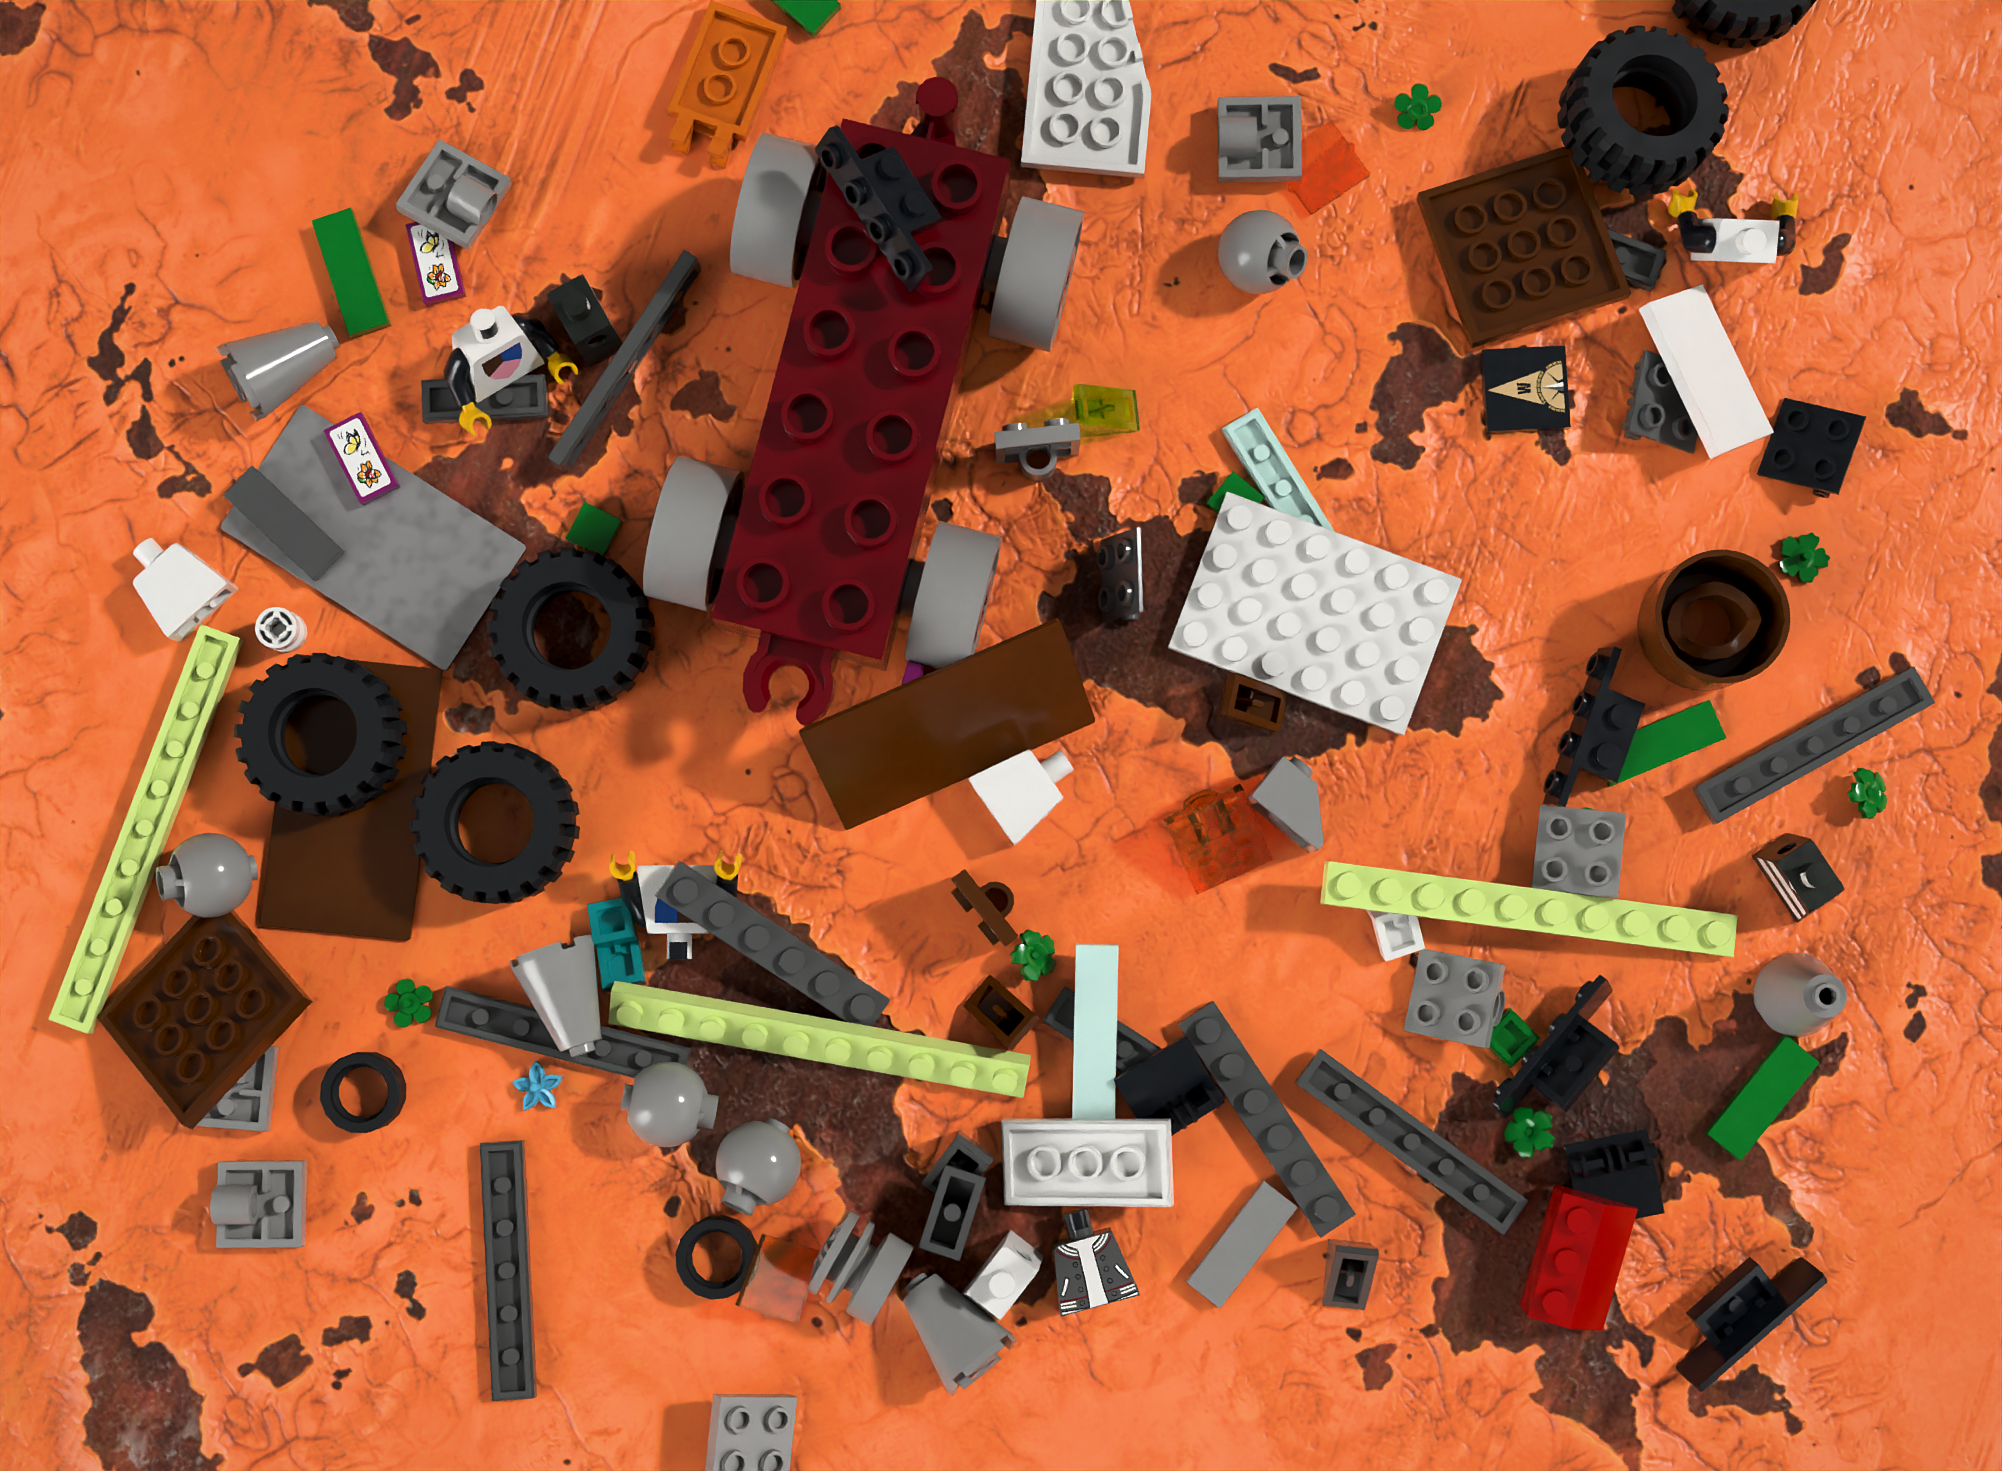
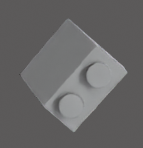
M1283 756L1272 765L1244 801L1306 852L1312 853L1318 851L1324 844L1318 786L1310 778L1313 771L1304 762L1294 756L1291 760Z

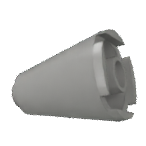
M317 321L226 342L217 346L215 350L221 356L227 355L220 362L241 401L245 402L248 400L254 409L249 413L257 422L266 418L337 358L335 349L339 348L340 345L329 325L321 327Z
M591 935L573 938L574 943L569 945L561 943V941L519 955L517 959L509 961L513 973L559 1051L569 1050L571 1058L596 1050L594 1042L601 1039L595 951Z
M1787 953L1773 959L1759 971L1753 986L1754 1005L1764 1021L1772 1030L1791 1037H1805L1821 1031L1843 1010L1847 1001L1846 989L1837 976L1821 960L1805 953Z
M921 1273L904 1288L908 1293L903 1300L905 1307L945 1390L951 1396L957 1394L958 1383L963 1389L970 1386L1001 1360L997 1355L1001 1349L1006 1346L1010 1351L1017 1342L1011 1332L937 1274L927 1277L925 1273Z

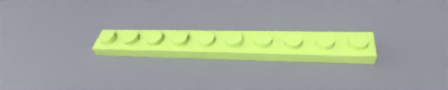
M200 624L48 1020L86 1034L94 1033L98 1023L97 1016L103 1010L240 652L243 639Z
M1330 861L1324 864L1320 904L1725 957H1734L1738 915Z
M614 981L611 989L608 1024L1024 1098L1031 1055L620 981Z

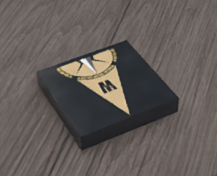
M1565 345L1485 349L1480 352L1485 434L1568 430L1571 427Z

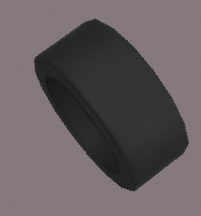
M356 1052L339 1058L327 1070L321 1083L320 1101L325 1115L335 1126L350 1133H368L388 1126L400 1114L406 1101V1082L401 1069L391 1058L377 1052ZM359 1067H369L378 1071L385 1078L388 1086V1098L384 1107L377 1114L370 1117H357L350 1114L342 1106L339 1098V1086L343 1078L351 1070Z
M725 1215L708 1216L693 1224L680 1239L675 1254L677 1272L683 1284L695 1295L710 1300L728 1298L740 1292L754 1276L759 1261L758 1244L751 1230L738 1219ZM710 1232H723L731 1235L738 1242L742 1250V1263L739 1271L734 1277L725 1282L714 1283L705 1280L697 1273L693 1265L692 1253L695 1244L701 1237Z

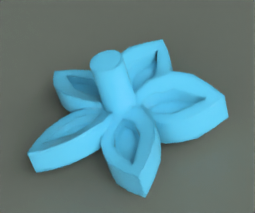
M535 1061L529 1070V1078L524 1077L512 1081L519 1091L527 1092L523 1099V1110L527 1111L533 1108L538 1101L547 1107L556 1108V1099L550 1090L560 1085L563 1076L546 1075L544 1067L538 1061Z

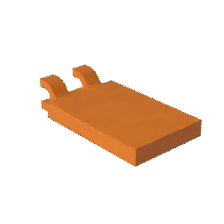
M710 0L667 108L668 115L676 118V122L668 137L669 141L672 142V151L687 155L694 131L713 137L707 150L708 155H711L709 163L724 169L726 168L733 140L737 139L746 142L787 38V26Z

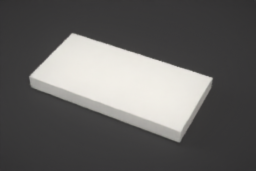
M1703 284L1652 301L1639 308V312L1710 459L1774 433Z
M1005 1118L1001 1120L1004 1205L1172 1207L1174 1205L1171 1119Z

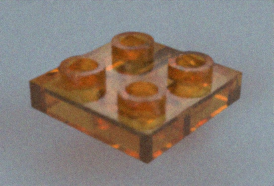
M1241 784L1220 793L1211 789L1197 792L1184 801V810L1164 818L1180 860L1197 895L1273 860L1246 792Z

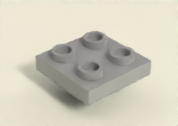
M1301 96L1218 97V182L1301 181Z
M439 139L395 205L399 213L459 246L470 250L511 188V178Z
M1057 418L1044 421V427L1027 428L1026 423L1002 426V431L994 432L996 464L1019 462L1021 473L1027 479L1033 482L1045 481L1053 475L1058 457L1076 456L1079 454L1081 440L1079 423L1069 424V419ZM1035 451H1042L1049 457L1050 462L1045 468L1034 469L1026 461L1028 455Z
M1540 805L1532 888L1618 899L1626 813Z
M1429 949L1420 950L1403 1031L1489 1049L1493 1027L1499 1024L1504 1011L1505 993L1501 987L1506 965Z
M271 1045L196 1126L270 1131L279 1046Z
M307 1160L219 1161L217 1186L212 1191L210 1201L211 1220L213 1224L217 1225L216 1248H296L306 1246Z
M713 1394L705 1471H790L797 1397L791 1394Z

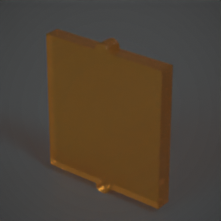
M1331 120L1301 140L1302 178L1301 181L1287 182V190L1290 193L1294 192L1308 213L1313 215L1370 177V172L1355 153V144L1348 143Z
M762 1233L735 1305L759 1312L766 1319H770L773 1316L798 1323L809 1295V1291L806 1289L810 1284L813 1264L821 1250L800 1245L794 1238H790L787 1241Z

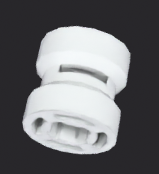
M272 607L263 611L255 624V632L259 641L265 646L283 653L295 652L301 648L308 634L307 625L300 616L280 607Z

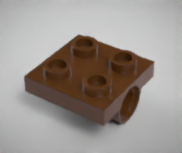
M965 869L951 879L957 886L951 891V894L967 913L974 908L982 917L983 921L977 926L993 946L1001 941L1006 947L1018 937V934L1005 919L1012 911L1014 905V895L1008 886L1000 882H989L980 888ZM999 889L1006 894L1008 903L1003 911L999 912L985 895L987 891Z

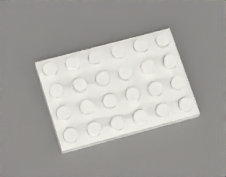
M1227 492L1168 649L1404 736L1462 579Z

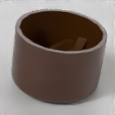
M1710 550L1686 559L1667 570L1653 582L1640 605L1637 621L1638 637L1647 660L1665 679L1690 690H1718L1758 675L1776 660L1786 643L1790 629L1789 602L1778 578L1759 560L1737 551ZM1707 599L1717 602L1724 608L1729 616L1731 628L1728 638L1721 646H1700L1688 640L1682 633L1680 621L1683 612L1691 603L1696 600Z

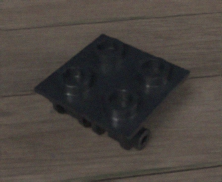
M1784 398L1773 428L1774 433L1770 436L1757 475L1814 489L1812 493L1821 498H1829L1830 493L1839 495L1866 416Z
M1186 1035L1113 1079L1136 1119H1171V1136L1182 1129L1185 1130L1188 1128V1125L1198 1122L1199 1118L1214 1109L1217 1110L1220 1108V1105L1225 1103L1223 1094L1217 1085L1214 1084Z
M1647 1129L1563 1145L1572 1189L1637 1207L1638 1211L1635 1219L1665 1213L1654 1160H1658V1152L1655 1143H1650Z

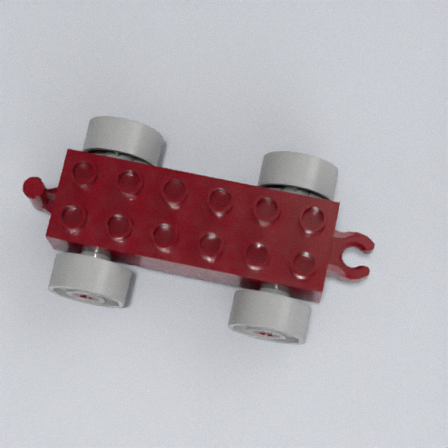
M943 77L929 78L919 86L916 92V104L919 107L920 123L911 135L844 118L840 127L860 159L894 146L942 217L935 227L913 236L931 263L933 270L922 284L911 292L907 290L901 279L894 274L891 264L877 243L870 238L867 228L853 207L846 202L843 192L831 174L822 166L815 152L817 145L764 132L760 135L754 146L744 175L731 237V272L736 275L793 289L798 286L746 488L743 471L678 456L668 472L655 510L645 556L643 591L647 597L707 612L714 606L712 619L722 630L759 639L757 651L750 657L743 673L742 689L748 708L756 715H763L770 708L772 696L769 690V683L772 675L782 667L795 666L807 675L809 681V690L796 709V719L804 727L818 722L827 714L834 699L836 684L834 672L838 659L883 671L887 670L900 615L912 617L905 650V661L907 662L910 661L926 667L940 669L976 652L996 573L1002 536L939 521L926 562L916 561L915 557L984 291L995 293L988 332L990 338L1051 352L1073 272L1085 211L1022 196L1009 238L998 236L1010 191V159L956 146L955 137L958 133L957 108L959 95L952 82Z

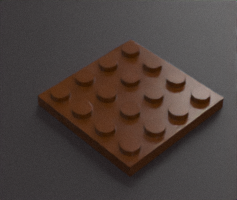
M1561 147L1418 192L1416 198L1471 348L1626 300L1631 295L1584 166L1578 168L1571 159L1574 155L1572 148L1566 149Z
M233 910L223 916L212 918L193 915L97 1016V1019L183 1126L193 1129L313 1001Z

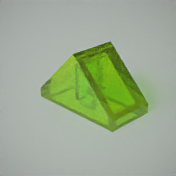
M1086 384L1073 385L1074 423H1079L1080 438L1140 431L1136 390Z

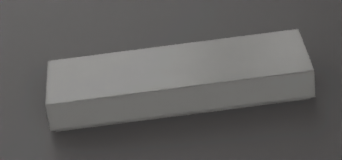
M1262 1180L1185 1281L1220 1309L1298 1207Z

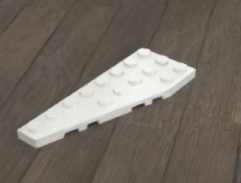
M1036 0L1021 167L1134 178L1144 177L1152 93L1145 73L1140 43H1138L1129 0Z

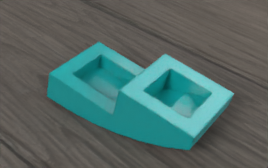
M617 898L587 904L592 939L597 950L602 989L606 993L611 992L614 981L646 985L635 919L623 902V899Z

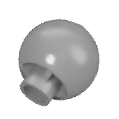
M1252 210L1237 216L1227 225L1218 241V261L1224 276L1236 288L1247 293L1266 294L1276 291L1287 284L1291 278L1296 279L1301 276L1307 264V251L1301 246L1296 230L1287 219L1272 211Z
M202 833L186 839L173 851L168 865L156 868L158 892L163 901L174 899L186 912L195 916L210 918L223 916L238 908L250 893L252 881L257 880L258 877L254 856H248L245 849L234 839L218 833Z
M670 1061L658 1062L642 1069L635 1076L633 1085L625 1084L620 1109L628 1111L627 1122L640 1139L653 1146L675 1147L690 1141L701 1128L713 1129L719 1096L708 1094L701 1077L686 1065Z
M767 1118L765 1123L761 1121L743 1123L725 1136L716 1155L717 1178L725 1189L721 1199L722 1203L742 1214L752 1216L756 1206H769L777 1203L792 1191L800 1175L801 1155L797 1143L788 1135L790 1130L788 1126L775 1119Z

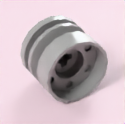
M851 1210L848 1216L833 1228L813 1264L810 1284L806 1290L816 1295L824 1279H828L834 1285L825 1301L831 1304L843 1289L849 1291L851 1296L847 1304L846 1313L871 1326L904 1268L914 1246L892 1233H889L878 1247L870 1244L875 1228V1223L871 1221L867 1224L861 1237L854 1235L851 1231L860 1215Z

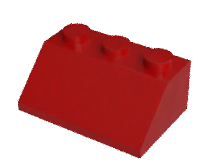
M1554 1184L1519 1304L1527 1317L1568 1329L1603 1331L1638 1208Z

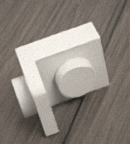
M1366 910L1372 919L1379 950L1385 962L1425 949L1417 916Z

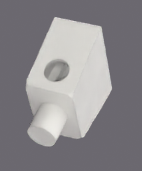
M148 538L141 542L133 551V555L145 567L134 578L133 586L167 638L181 642L239 590L234 583L178 543L172 544L164 551L153 538Z
M1029 749L973 775L968 780L1009 840L1016 846L1063 800L1064 797L1055 783L1070 774L1074 769L1061 750L1039 763Z
M1010 1229L961 1294L994 1320H1001L1039 1271L1044 1255Z

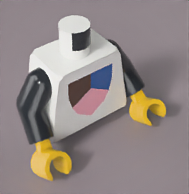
M1674 188L1668 206V213L1677 217L1676 221L1683 244L1691 252L1690 260L1776 263V256H1788L1795 248V218L1799 196L1793 193L1792 200L1786 201L1778 198V192L1774 193L1771 209V218L1773 220L1698 219L1697 214L1693 212L1698 193L1693 189H1689L1688 195L1683 196L1678 193L1677 188Z
M497 306L492 310L486 308L476 310L470 317V323L453 333V351H451L443 370L444 378L456 406L463 409L459 416V423L474 436H476L472 425L475 419L478 418L480 423L488 430L491 428L492 423L490 417L475 407L473 401L478 403L544 364L543 359L547 358L549 360L548 370L559 384H565L558 375L559 370L564 366H570L573 372L578 375L577 366L567 355L558 353V344L541 321L522 313H516L511 316L504 306Z
M628 850L629 863L625 865L616 862L615 854L612 853L610 856V872L617 878L623 902L637 924L646 928L648 934H667V959H692V934L711 933L655 896L675 865H637L636 872V854L634 851ZM720 850L714 865H688L737 897L738 872L743 861L741 853H737L734 864H727L722 858L723 850Z

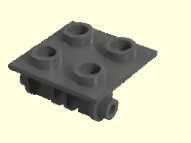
M1643 350L1640 362L1635 363L1634 366L1636 370L1633 386L1629 389V393L1634 395V398L1627 399V405L1632 408L1627 410L1626 420L1622 423V429L1625 430L1624 437L1631 440H1641V436L1694 454L1698 433L1662 357L1648 350Z
M1136 527L1100 540L1097 564L1099 569H1101L1102 587L1098 595V604L1102 611L1103 622H1110L1122 618V621H1138L1139 613L1143 612L1141 527Z

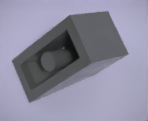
M945 1164L918 1248L960 1261L986 1177Z

